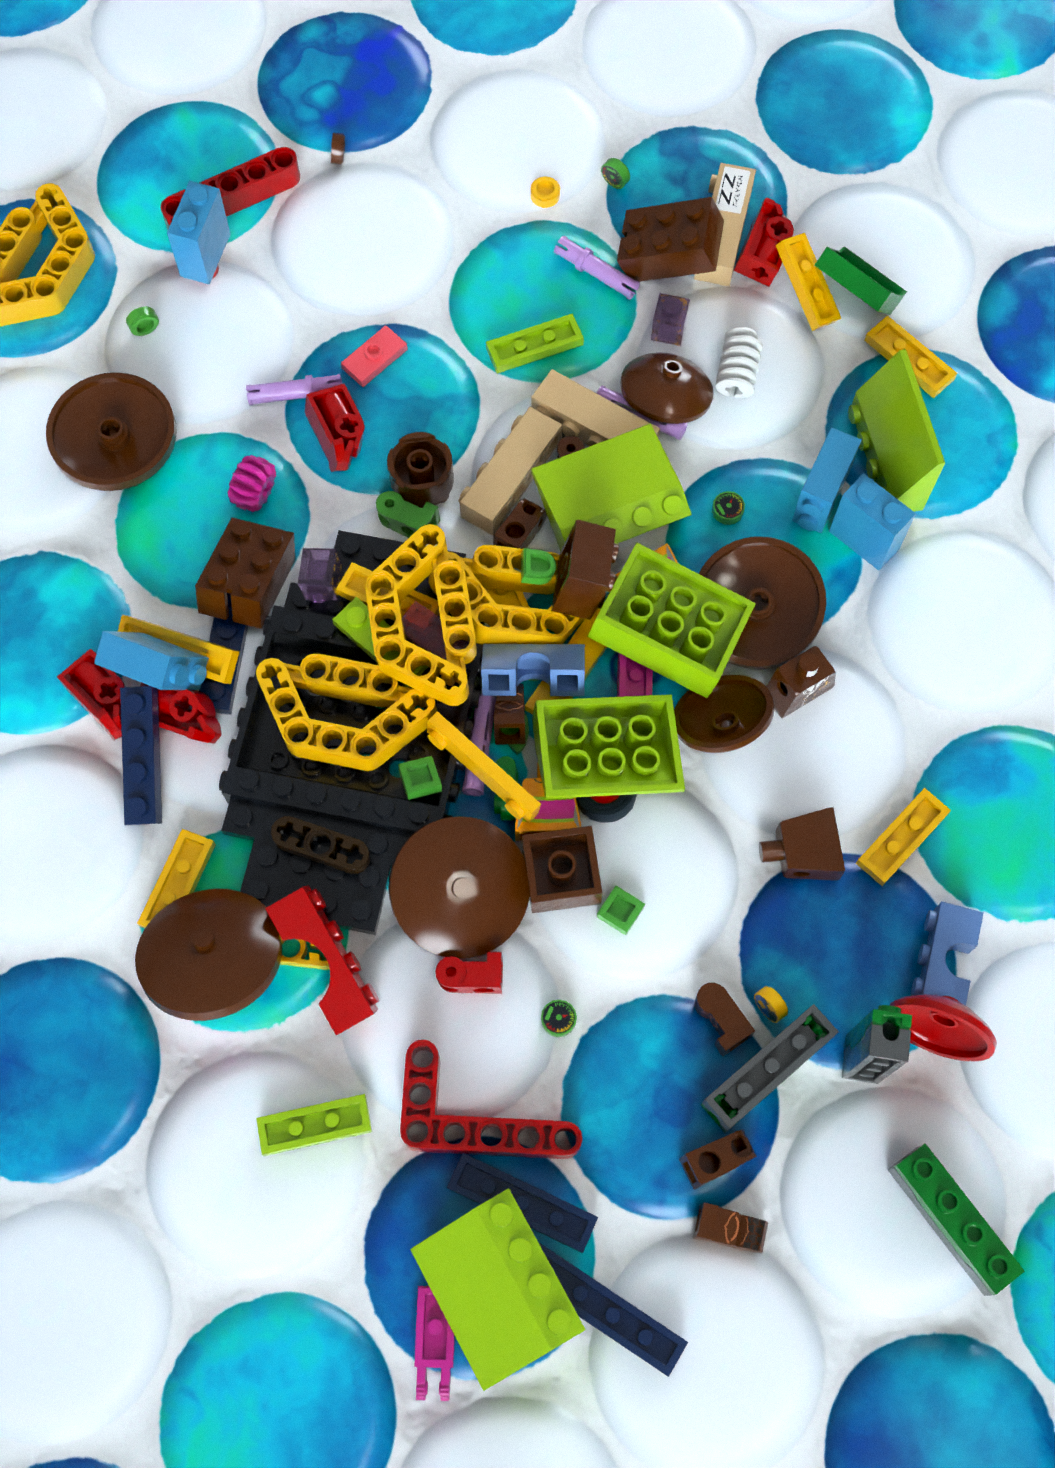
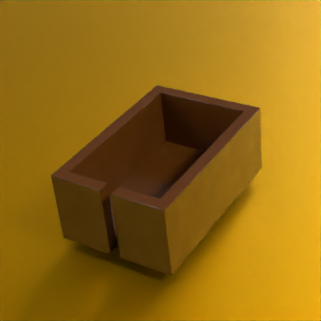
M712 197L626 210L622 230L624 237L620 240L617 262L625 275L641 282L715 272L724 219Z
M231 518L195 585L198 613L227 620L229 617L227 593H230L233 622L262 629L264 621L269 615L295 562L294 533Z

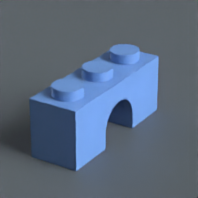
M483 644L481 665L482 696H516L517 686L528 679H539L548 683L550 686V696H584L585 644Z
M942 901L933 911H928L924 925V931L929 932L927 944L921 945L917 964L922 965L920 978L914 979L910 996L925 994L950 996L966 1006L971 981L953 975L946 966L945 956L948 951H959L969 954L977 947L984 912Z

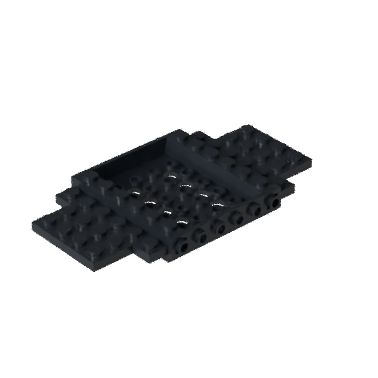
M339 530L323 588L290 583L284 607L274 605L272 615L267 616L264 621L263 635L265 639L263 646H258L256 650L255 666L258 667L260 662L269 658H276L283 663L300 666L302 660L310 654H324L378 665L376 661L333 624L332 619L351 602L337 595L335 588H337L338 581L342 580L352 562L374 571L404 542ZM453 552L462 558H466L464 553ZM406 564L399 571L410 572L415 566ZM336 573H338V574H339L338 577L340 576V579H339V578L337 579V577H335V578H336V582H335V585H334L335 579H333V576L336 575ZM428 577L414 589L437 600V595L428 583ZM440 613L427 635L404 625L405 638L408 642L447 660ZM384 619L390 626L395 622L392 619ZM458 640L453 643L452 647L464 649L469 645V642ZM476 644L477 654L474 660L465 664L469 685L467 700L459 706H449L435 699L437 711L470 740L475 720L470 719L472 709L478 708L479 697L482 694V689L477 688L479 679L482 677L483 645ZM428 667L420 676L427 674L431 668ZM315 670L309 677L320 678L324 675L325 671ZM255 671L254 677L250 676L247 681L246 696H248L246 707H241L238 713L237 727H239L237 738L232 739L229 745L228 758L231 759L227 771L224 770L219 781V790L226 802L229 803L221 830L222 833L254 841L240 892L256 898L268 907L301 887L309 885L311 890L316 888L322 895L326 903V908L323 911L329 922L334 920L339 928L376 935L391 867L399 849L421 827L442 818L453 817V815H448L450 803H456L459 796L460 783L456 782L458 770L464 771L465 766L445 748L440 750L434 746L428 738L429 733H427V729L373 771H362L304 758H295L291 755L259 685ZM272 676L270 679L275 690L281 688L278 678ZM350 676L344 679L342 683L352 685L359 678ZM455 682L453 686L459 687V683ZM381 683L376 687V690L380 692L388 691L392 687V685L389 683ZM446 684L447 689L450 690L452 686ZM296 688L309 719L363 729L389 708L379 709L372 705L344 702L341 699L322 695L312 696L306 689ZM286 703L280 707L279 711L283 713L289 712L295 705L293 703ZM394 724L389 726L386 732L397 734L403 727ZM304 732L297 733L292 738V741H304L308 734ZM332 739L327 742L325 747L328 749L338 748L342 741ZM365 746L359 751V754L371 755L375 752L376 748ZM432 756L442 784V792L408 800L402 779L392 776L389 772L391 764L395 761L409 762ZM291 816L359 839L366 844L369 850L370 864L363 872L350 874L283 851L276 846L272 839V825L281 817ZM290 826L287 831H280L284 839L283 841L286 842L289 837L300 839L302 843L299 848H304L305 838L296 835L293 831V826ZM324 836L317 837L312 841L311 850L314 853L323 854L329 850L331 841ZM338 842L337 853L347 856L349 864H353L355 860L361 861L362 857L359 854V849H355L353 853H348L341 850L340 845L342 842ZM337 853L332 859H337Z

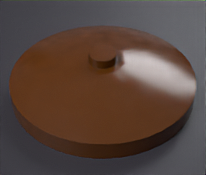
M114 372L88 377L66 390L51 409L46 424L47 446L60 471L70 480L81 486L101 491L130 488L152 477L170 457L177 434L175 416L170 403L162 391L151 382L139 376Z
M758 536L739 539L715 552L705 562L699 572L700 575L756 603L728 661L729 663L748 669L777 667L803 653L817 637L826 611L825 587L817 567L805 553L794 545L771 537Z
M472 817L442 818L418 829L399 849L389 875V900L397 923L414 943L442 957L472 958L486 954L502 945L520 925L526 913L530 897L525 859L516 843L497 826Z
M208 889L185 895L163 908L144 929L135 954L137 977L149 1000L160 1010L171 1016L192 1021H207L226 1017L253 1003L272 983L282 958L281 936L265 909L266 906L256 898L240 891Z

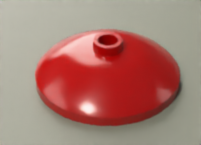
M925 994L905 996L890 1003V1006L901 1008L902 1014L912 1015L910 1028L911 1044L933 1054L960 1061H983L994 1055L997 1041L992 1030L974 1011L960 1003L957 999L950 996Z

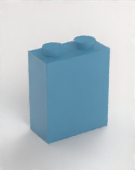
M190 180L167 231L180 277L210 285L230 237L220 189Z
M831 427L801 490L792 519L793 522L805 530L822 533L850 473L862 439Z
M863 473L842 495L829 532L880 571L900 549L916 513Z
M103 631L94 664L160 690H200L201 684L206 678V666L209 658L145 633Z

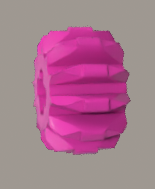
M253 455L245 456L237 464L235 472L232 473L233 477L229 482L228 497L231 503L236 504V507L254 512L260 510L263 504L267 502V498L275 484L276 470L275 466L264 458Z

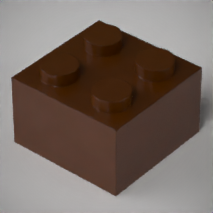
M576 520L559 554L551 611L590 620L596 608H602L606 592L612 591L615 581V572H611V565L615 563L619 551V544L614 543L616 529Z
M592 826L522 835V849L526 864L532 913L601 904L603 893Z

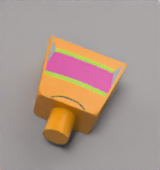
M537 763V778L523 779L522 787L541 803L539 814L530 823L524 818L520 820L516 818L515 841H522V835L581 827L576 797L545 799L539 765Z

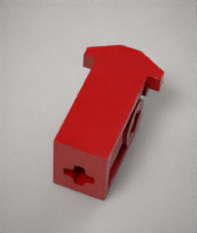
M767 197L763 200L751 224L750 231L733 270L768 287L782 264L775 245L782 240L791 238L794 232L792 222L783 215L781 205Z
M344 383L306 394L305 414L329 461L331 472L348 470L353 457L357 458L363 442L364 421Z
M89 649L60 673L57 678L66 690L115 741L122 737L120 688H125L126 685L114 671L94 664L96 653Z
M141 682V684H140V686H149V685L144 684V683H142V682ZM158 689L160 728L197 741L212 744L218 741L222 734L221 726L215 717L214 704L208 695L197 690Z

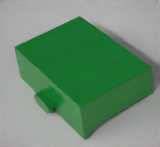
M845 246L839 251L826 247L814 265L880 313L891 315L907 293L906 290Z

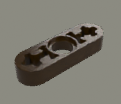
M291 816L281 817L272 825V839L276 846L283 851L350 874L361 873L370 864L369 850L366 844L359 839ZM290 826H293L294 833L305 838L304 848H299L302 845L300 839L289 837L286 842L283 841L284 839L280 831H287ZM320 836L327 837L331 841L329 850L323 854H317L311 850L312 841ZM338 842H342L340 845L342 851L353 853L355 849H359V854L362 857L361 861L355 860L353 864H349L347 856L337 853ZM337 853V859H332Z

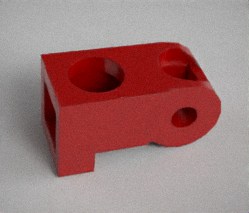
M487 952V962H463L457 957H445L436 966L437 981L441 988L447 992L502 994V952Z

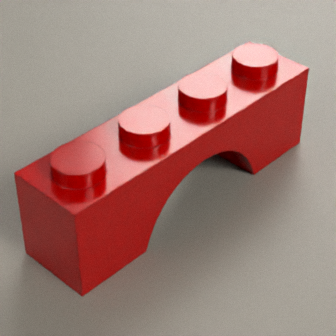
M307 885L265 909L282 940L300 939L315 945L326 957L330 968V983L326 994L318 1004L335 1035H338L375 1014L378 1010L376 1003L379 1002V998L370 983L365 985L358 973L362 969L356 956L351 951L347 953L343 947L341 940L344 939V936L338 924L334 920L329 922L323 909L326 908V903L322 895L316 888L311 890L310 886Z

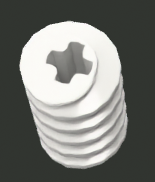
M734 327L726 332L715 385L716 390L720 394L736 398H746L754 393L755 388L753 385L757 379L755 374L758 373V363L761 359L760 353L762 352L763 344L758 340V334L752 328Z

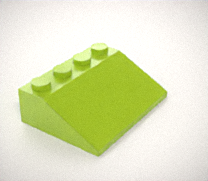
M904 349L899 350L856 391L852 405L848 408L850 422L856 424L857 438L862 439L859 449L865 452L867 458L866 470L869 478L874 479V482L912 511L916 512L924 509L945 465V460L907 351Z
M651 423L530 469L560 552L576 520L616 529L614 543L618 544L692 515L682 485Z
M636 542L587 637L708 698L720 680L756 603Z
M672 694L536 700L532 723L535 750L545 799L685 791Z
M509 1188L472 1209L410 1249L483 1391L586 1330Z

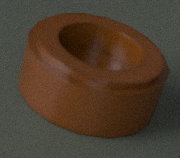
M333 133L331 164L342 165L345 154V135Z

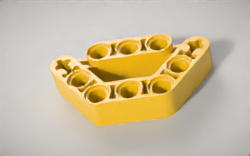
M47 183L40 186L35 193L36 200L31 208L18 207L11 210L0 226V327L60 314L69 303L95 260V253L84 227L63 191L56 184ZM46 224H48L57 240L56 244L36 276L18 279L40 244L42 231Z
M428 524L420 527L366 579L365 591L374 654L380 670L386 675L446 705L459 706L467 700L469 695L465 664L474 660L477 654L464 568L459 562L449 560L443 530L437 525ZM406 564L415 566L410 572L399 571ZM432 572L434 573L447 660L406 641L400 602ZM448 577H456L459 579L455 584L446 585L443 583V580ZM381 587L391 589L382 596L374 594ZM454 608H460L464 611L458 617H451L447 614ZM384 619L395 620L391 627L382 628L379 626L380 622ZM458 640L469 642V645L464 649L452 647L453 643ZM395 650L400 653L394 660H385L383 658L389 651ZM425 665L431 668L423 676L413 673L419 666ZM455 682H458V683H459V687L453 686L454 683H455ZM446 684L452 686L450 690L447 689Z
M482 545L477 548L472 559L462 558L453 552H448L449 560L459 562L465 571L476 644H563L584 618L551 611L552 605L548 609L496 604L485 590V588L545 595L553 594L559 554L548 552L556 561V571L548 583L537 585L521 583V553L523 551L521 548ZM432 572L428 577V583L437 595L434 573ZM448 577L443 580V583L446 585L455 584L459 579L456 577ZM454 608L449 612L453 617H458L464 611L460 608ZM480 622H485V623H487L490 627H486V626L482 625ZM514 626L520 627L522 631L516 629ZM546 629L553 631L555 634L548 632Z
M310 654L302 660L300 666L286 664L276 658H269L260 662L256 669L257 680L289 752L299 758L363 771H373L425 731L428 720L437 712L434 698L416 689L399 686L398 680L386 675L380 670L378 665L324 654ZM315 670L325 671L324 675L320 678L309 677ZM272 676L278 678L281 688L275 690L270 679ZM350 676L359 678L352 685L342 683L344 679ZM381 683H389L392 685V687L385 692H380L376 690V687ZM296 688L306 689L317 695L389 708L363 729L309 719ZM286 703H293L295 705L289 712L283 713L279 711L280 707ZM394 724L403 727L397 734L386 732V729ZM304 732L308 734L307 738L302 742L292 741V738L297 733ZM332 739L342 741L341 745L336 749L325 747L327 742ZM365 746L376 748L375 752L370 756L359 754V751Z

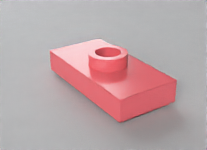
M385 325L341 362V368L360 386L364 387L408 350L407 343Z

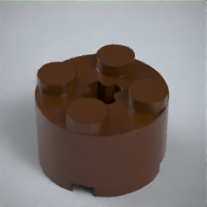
M426 432L410 433L399 439V443L393 449L391 448L387 457L392 491L399 493L404 501L423 508L426 502L434 505L444 503L449 498V493L454 484L452 454L449 447L436 439L435 435Z

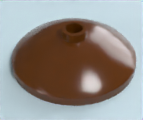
M649 353L633 359L625 366L620 380L621 392L627 403L640 414L663 423L681 424L699 419L709 410L714 395L710 379L699 366L682 356L671 353Z
M723 675L708 698L691 690H688L680 698L674 709L677 735L685 745L701 752L724 753L734 751L750 744L765 732L773 719L775 707L771 692L762 682L744 675Z

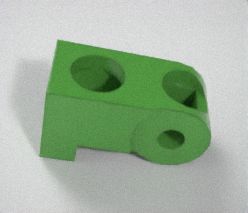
M386 491L380 494L376 500V509L381 524L407 538L424 525H438L440 522L438 506L426 502L423 508L404 501L402 496L394 491Z

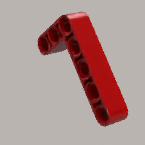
M280 147L199 183L220 189L227 217L294 187L299 183L301 176L294 150L288 147ZM185 189L166 197L161 203L160 208L167 230ZM217 266L213 278L218 274L219 266Z
M424 1039L417 1040L408 1047L405 1057L400 1133L404 1143L411 1150L432 1153H465L472 1155L569 1159L579 1152L582 1143V1133L578 1126L572 1122L437 1115L440 1077V1056L438 1050L432 1042ZM423 1050L431 1052L433 1060L430 1065L421 1068L414 1064V1056L418 1052ZM426 1087L431 1092L430 1099L421 1105L413 1103L411 1101V1094L414 1089ZM420 1123L427 1126L428 1134L423 1141L416 1143L409 1140L408 1132L413 1125ZM454 1125L461 1126L465 1130V1137L458 1144H450L445 1140L446 1130ZM494 1127L501 1131L502 1139L499 1144L487 1146L482 1142L481 1136L485 1129ZM525 1129L534 1130L539 1136V1142L532 1148H525L518 1142L519 1134ZM561 1131H569L574 1135L576 1144L569 1150L560 1149L555 1143L556 1135Z

